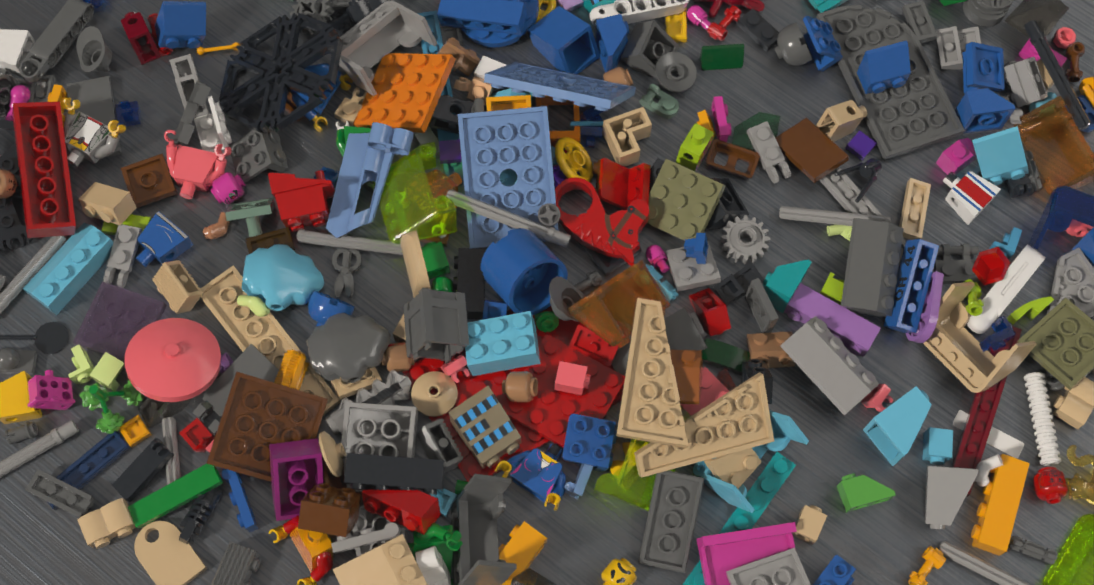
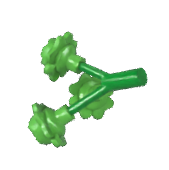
M129 380L128 384H125L124 389H121V391L106 392V387H100L99 383L84 386V391L80 393L82 406H89L91 411L97 408L103 409V417L97 420L96 429L113 434L123 425L124 416H120L119 413L112 414L111 410L107 408L106 402L109 400V397L121 396L127 400L128 406H139L140 401H143L145 396L136 390Z

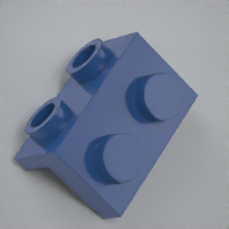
M835 555L813 585H851L855 580L852 574L856 568L839 555Z

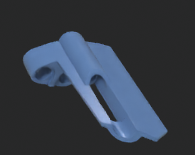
M374 122L372 123L370 133H349L326 229L334 237L339 238L356 228L374 221L394 154L409 155L414 136L412 131L392 128L386 124ZM368 181H374L376 184L370 208L355 214L361 186Z

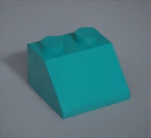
M807 259L777 266L773 273L768 272L762 285L774 309L781 313L785 311L812 261Z

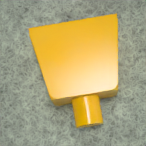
M25 371L0 383V421L4 424L43 417L40 408H30L27 405L29 403L28 381L32 377Z

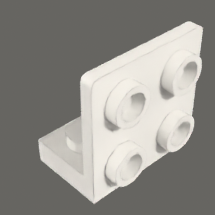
M208 96L212 113L194 118L202 150L214 153L216 145L223 144L222 152L224 153L225 148L229 147V144L232 143L229 130L226 127L227 121L220 103H215L213 97Z

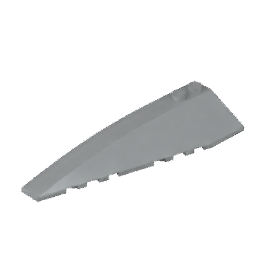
M345 402L341 441L346 452V456L342 457L344 475L347 453L415 458L419 415L417 407ZM365 486V490H374L375 486ZM389 487V490H399V488ZM354 489L355 492H358V493H362V491H363V490ZM362 495L359 518L352 528L353 537L360 536V531L375 527V531L382 530L387 523H390L386 518L368 512L364 508ZM398 524L401 527V534H403L407 542L408 528ZM388 540L356 548V556L358 557Z

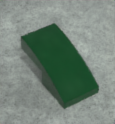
M709 338L704 339L708 348L702 351L703 362L716 368L724 367L742 375V361L750 359V352Z

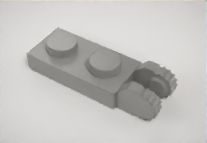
M768 121L747 130L748 137L755 152L759 153L762 167L764 170L766 169L772 183L779 182V176L773 167L775 165H778L785 179L791 177L789 166L785 162L783 153Z
M123 224L118 225L107 264L108 268L105 271L103 281L105 285L112 283L117 269L121 270L118 275L117 286L119 288L126 286L139 246L137 239L142 233L141 228Z

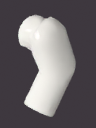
M999 454L978 463L976 467L978 475L975 482L979 486L984 487L990 482L988 477L990 470L1003 465Z

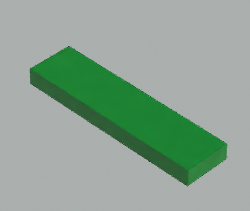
M205 464L128 506V510L135 527L140 529L223 484V481L216 466Z

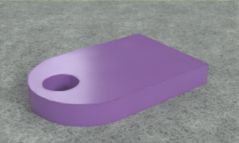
M935 271L931 275L917 332L906 333L910 341L924 343L930 338L936 327L942 293L943 273Z

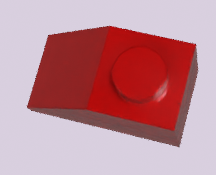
M710 288L689 295L695 313L698 315L704 330L710 336L720 335L724 331L731 329L726 305Z

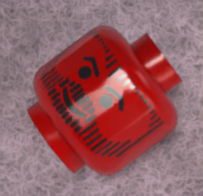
M1044 467L1038 470V473L1033 478L1037 497L1040 500L1047 501L1049 504L1061 502V499L1068 493L1065 475L1055 467Z

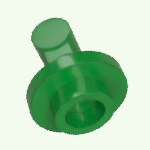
M553 311L534 314L537 328L540 331L551 332L559 325V319Z

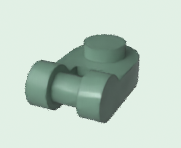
M650 84L647 94L643 95L639 100L642 106L666 119L675 117L679 110L677 99L662 91L655 84ZM654 97L659 100L658 103L653 101Z

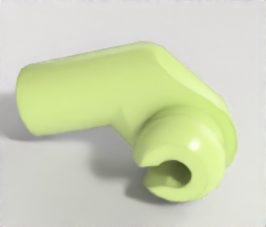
M836 224L827 226L828 236L840 234L850 241L852 226Z

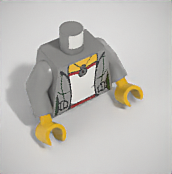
M68 97L63 100V107L68 110L65 112L64 121L65 144L71 151L67 157L68 163L78 167L83 158L96 163L99 159L113 154L120 138L119 134L124 133L126 127L118 125V120L110 121L107 126L80 111L75 113V110L81 106L80 101L73 100V106H71V98Z

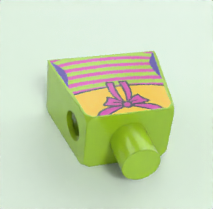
M695 123L683 141L675 163L696 172L712 145L714 133ZM689 154L693 157V159L687 158Z

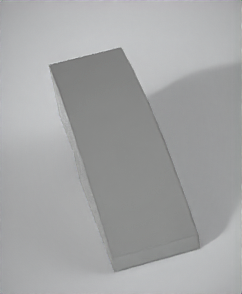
M191 54L170 60L184 109L196 81H200ZM206 102L204 106H198L194 118L209 114Z

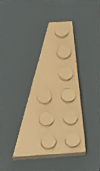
M637 298L616 436L688 448L689 443L681 412L680 397L666 335L661 301Z
M757 373L684 420L686 437L689 443L688 448L650 442L634 452L638 475L642 478L774 442L763 374Z

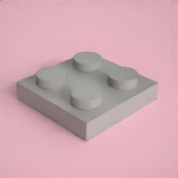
M710 245L708 246L706 264H697L696 258L686 257V249L684 247L665 251L677 292L721 282V276Z

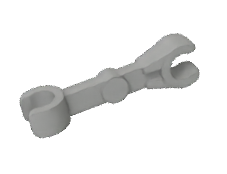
M1005 93V96H1001L1010 102V93ZM1015 108L1010 116L1011 124L1022 123L1019 117L1023 115L1022 110Z

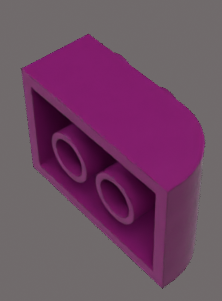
M318 438L269 444L272 495L276 521L292 519L299 515L301 500L314 485L323 483L322 452Z

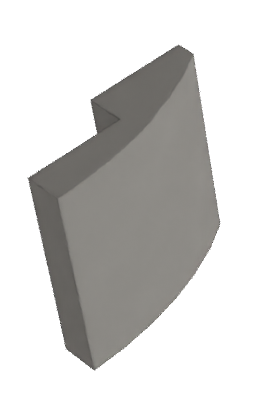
M957 26L936 30L941 69H963L962 52L966 51V44L970 42L981 44L978 26L957 30Z

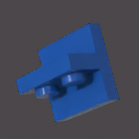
M975 42L967 43L966 51L962 52L964 93L972 88H988L996 92L1005 90L1003 48Z

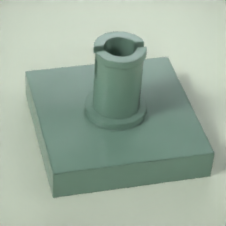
M274 197L230 204L225 212L226 219L230 221L246 218L249 237L263 234L259 216L272 214L275 208Z

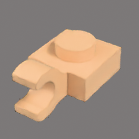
M476 76L472 81L459 77V80L456 79L454 84L455 89L469 92L467 98L476 100V98L484 99V105H487L486 97H491L494 89L490 83H486L484 79Z

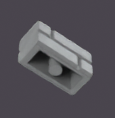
M1035 57L1027 58L1004 67V79L1010 84L1012 90L1011 99L1013 103L1017 104V107L1048 97Z

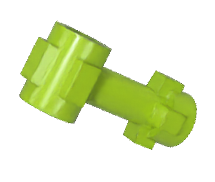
M968 279V280H965L964 282H973V281H972L971 279ZM973 282L975 286L966 296L968 298V305L965 308L970 315L978 316L983 311L982 306H984V303L979 299L982 295L981 287L977 282Z

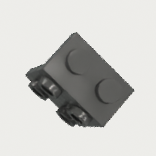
M268 129V133L252 130L230 146L236 174L241 177L244 183L267 168L279 172H284L288 169L286 155L280 143V136L274 130Z

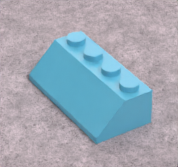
M83 223L75 231V234L61 246L22 289L55 315H58L109 259L114 242L95 226Z

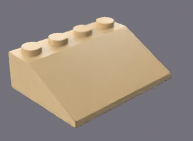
M403 534L332 569L340 585H427Z

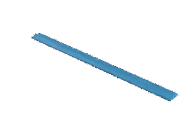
M571 121L570 126H603V121Z

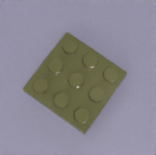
M665 159L649 193V221L647 223L684 241L685 239L696 238V233H704L726 186Z
M1067 298L1062 300L1017 341V343L1035 341L1037 345L1029 355L1069 390L1073 389L1094 369V321Z

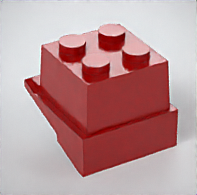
M323 170L315 172L316 179L296 178L295 174L268 173L271 192L277 202L281 220L285 227H289L292 232L304 230L306 226L321 227L326 225L330 213L327 199L334 197L335 189L331 180H325Z

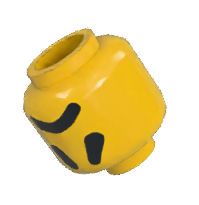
M625 558L620 560L613 559L601 573L602 580L604 581L603 585H633L637 580L636 568Z

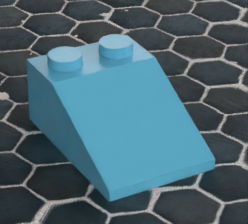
M1018 126L972 140L982 178L995 186L1001 184L1004 180L1011 178L1013 180L1020 179L1029 173Z

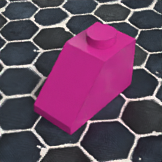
M969 138L956 141L942 152L936 164L947 175L951 171L956 175L977 159L973 142Z

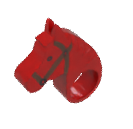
M577 177L562 181L555 189L556 206L560 210L559 223L564 230L583 246L606 256L622 258L631 267H634L633 254L640 249L638 235L649 221L648 204L642 199H636L629 204L627 210H620L608 215L601 204L594 186L589 181ZM582 190L588 193L593 201L587 213L585 214L584 212L577 217L561 210L559 207L561 197L568 191Z

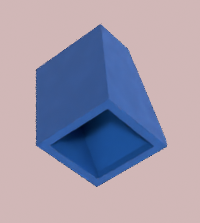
M560 6L527 29L533 46L558 71L577 75L600 57L591 26Z

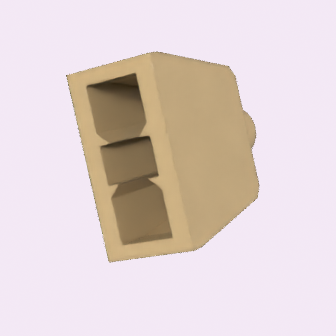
M849 100L827 108L816 126L835 142L854 132L861 120L867 117V110L863 105L857 107L854 101Z

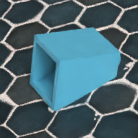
M917 386L876 415L863 429L892 466L896 465L909 452L932 405L929 402L928 395L923 390H919Z

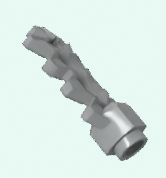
M391 370L385 383L379 379L373 381L370 392L365 388L359 389L355 402L346 397L343 398L339 409L329 414L330 416L325 419L333 434L342 433L345 402L362 403L382 390L389 388L392 384L398 383L401 390L396 391L393 395L384 398L378 403L381 405H395V400H407L410 398L409 391L412 383L409 377Z

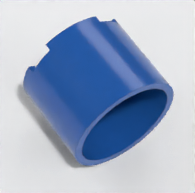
M524 228L510 230L508 235L497 243L492 242L485 251L480 266L486 282L515 313L531 311V314L534 315L544 311L551 306L549 293L551 280L555 277H563L566 280L568 278L567 268L564 263L532 231Z

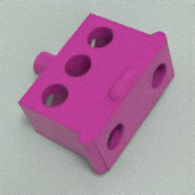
M46 370L45 376L35 375L28 381L29 403L27 405L30 408L67 410L76 402L73 399L72 381L70 378L54 377L53 370Z

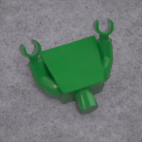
M432 523L424 535L413 531V543L407 544L415 560L416 552L436 546L451 577L453 551H457L463 543L459 541L462 538L459 531L453 532V525L441 526L437 523Z

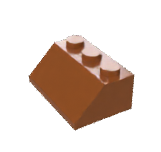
M670 350L680 404L699 405L703 375L702 350Z

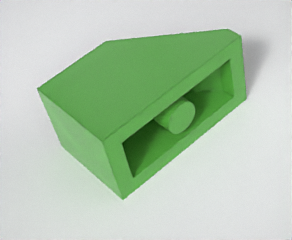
M855 473L842 477V481L837 485L846 513L889 501L896 495L894 490L865 475L856 477Z

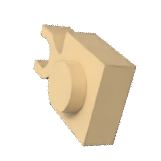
M356 87L351 100L346 97L334 113L335 118L345 123L348 121L349 125L354 127L353 123L362 108L361 104L367 92L362 97H358L357 95L360 91Z

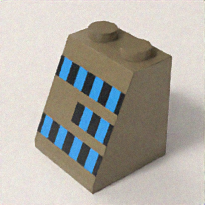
M489 386L449 411L451 425L482 469L487 466L489 468L495 466L500 462L501 456L506 453L510 455L520 448L521 436Z

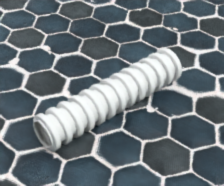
M1041 372L1026 374L1023 378L1024 381H1027L1025 387L1028 388L1026 390L1027 395H1029L1027 399L1031 402L1029 408L1032 409L1030 411V414L1033 416L1031 420L1035 423L1033 429L1036 430L1034 432V436L1037 437L1035 441L1039 444L1037 450L1040 451L1038 453V457L1041 458L1039 461L1040 465L1052 466L1061 462V458L1058 457L1060 451L1057 450L1059 447L1058 443H1055L1057 441V437L1054 436L1056 430L1052 428L1055 425L1054 422H1051L1053 416L1050 415L1052 410L1048 407L1050 406V401H1047L1049 399V395L1046 394L1048 389L1045 387L1046 381L1043 380L1045 374Z

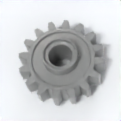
M747 215L744 216L743 220H740L737 216L734 223L728 221L727 228H723V236L720 242L725 244H723L722 250H727V257L734 258L736 263L738 261H743V264H746L747 261L755 263L757 257L762 259L764 252H767L769 248L767 245L770 242V237H767L769 230H762L764 223L756 224L755 217L749 221ZM741 238H746V239H748L750 242H748V243L743 242V241L741 240Z

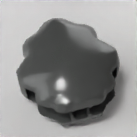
M347 313L335 314L329 317L324 325L315 327L311 336L306 340L312 368L315 369L317 374L322 375L328 381L341 377V381L345 383L357 382L361 380L367 369L380 365L383 354L390 344L391 335L386 328L377 324L370 316L360 315L354 318Z

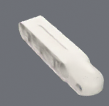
M616 0L614 3L593 8L589 13L591 23L596 26V19L618 15L620 13L617 10L624 13L621 14L623 21H627L630 24L682 13L690 0H681L682 2L678 0Z
M1027 244L1008 267L1004 279L996 282L982 299L984 303L982 313L978 316L970 315L967 323L968 327L975 333H985L1046 257Z

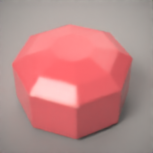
M1062 27L1054 34L1053 42L1057 47L1067 49L1075 43L1076 34L1071 28Z

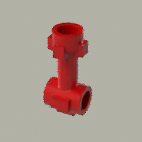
M732 5L730 8H727L724 11L726 16L719 24L711 23L707 30L711 38L720 41L726 38L728 34L726 28L734 20L738 21L740 19L741 10L738 7Z

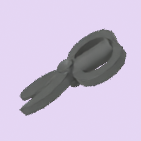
M340 248L335 251L332 257L333 267L336 271L340 272L334 285V294L337 299L340 298L344 285L347 297H352L354 292L352 273L356 272L361 266L359 251ZM343 254L342 266H339L337 258ZM352 255H354L357 259V262L353 267H351Z

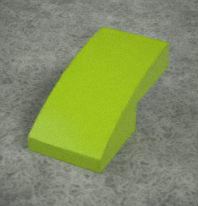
M1050 296L1028 302L1016 309L1003 322L1013 326L1024 315L1032 321L1054 299Z

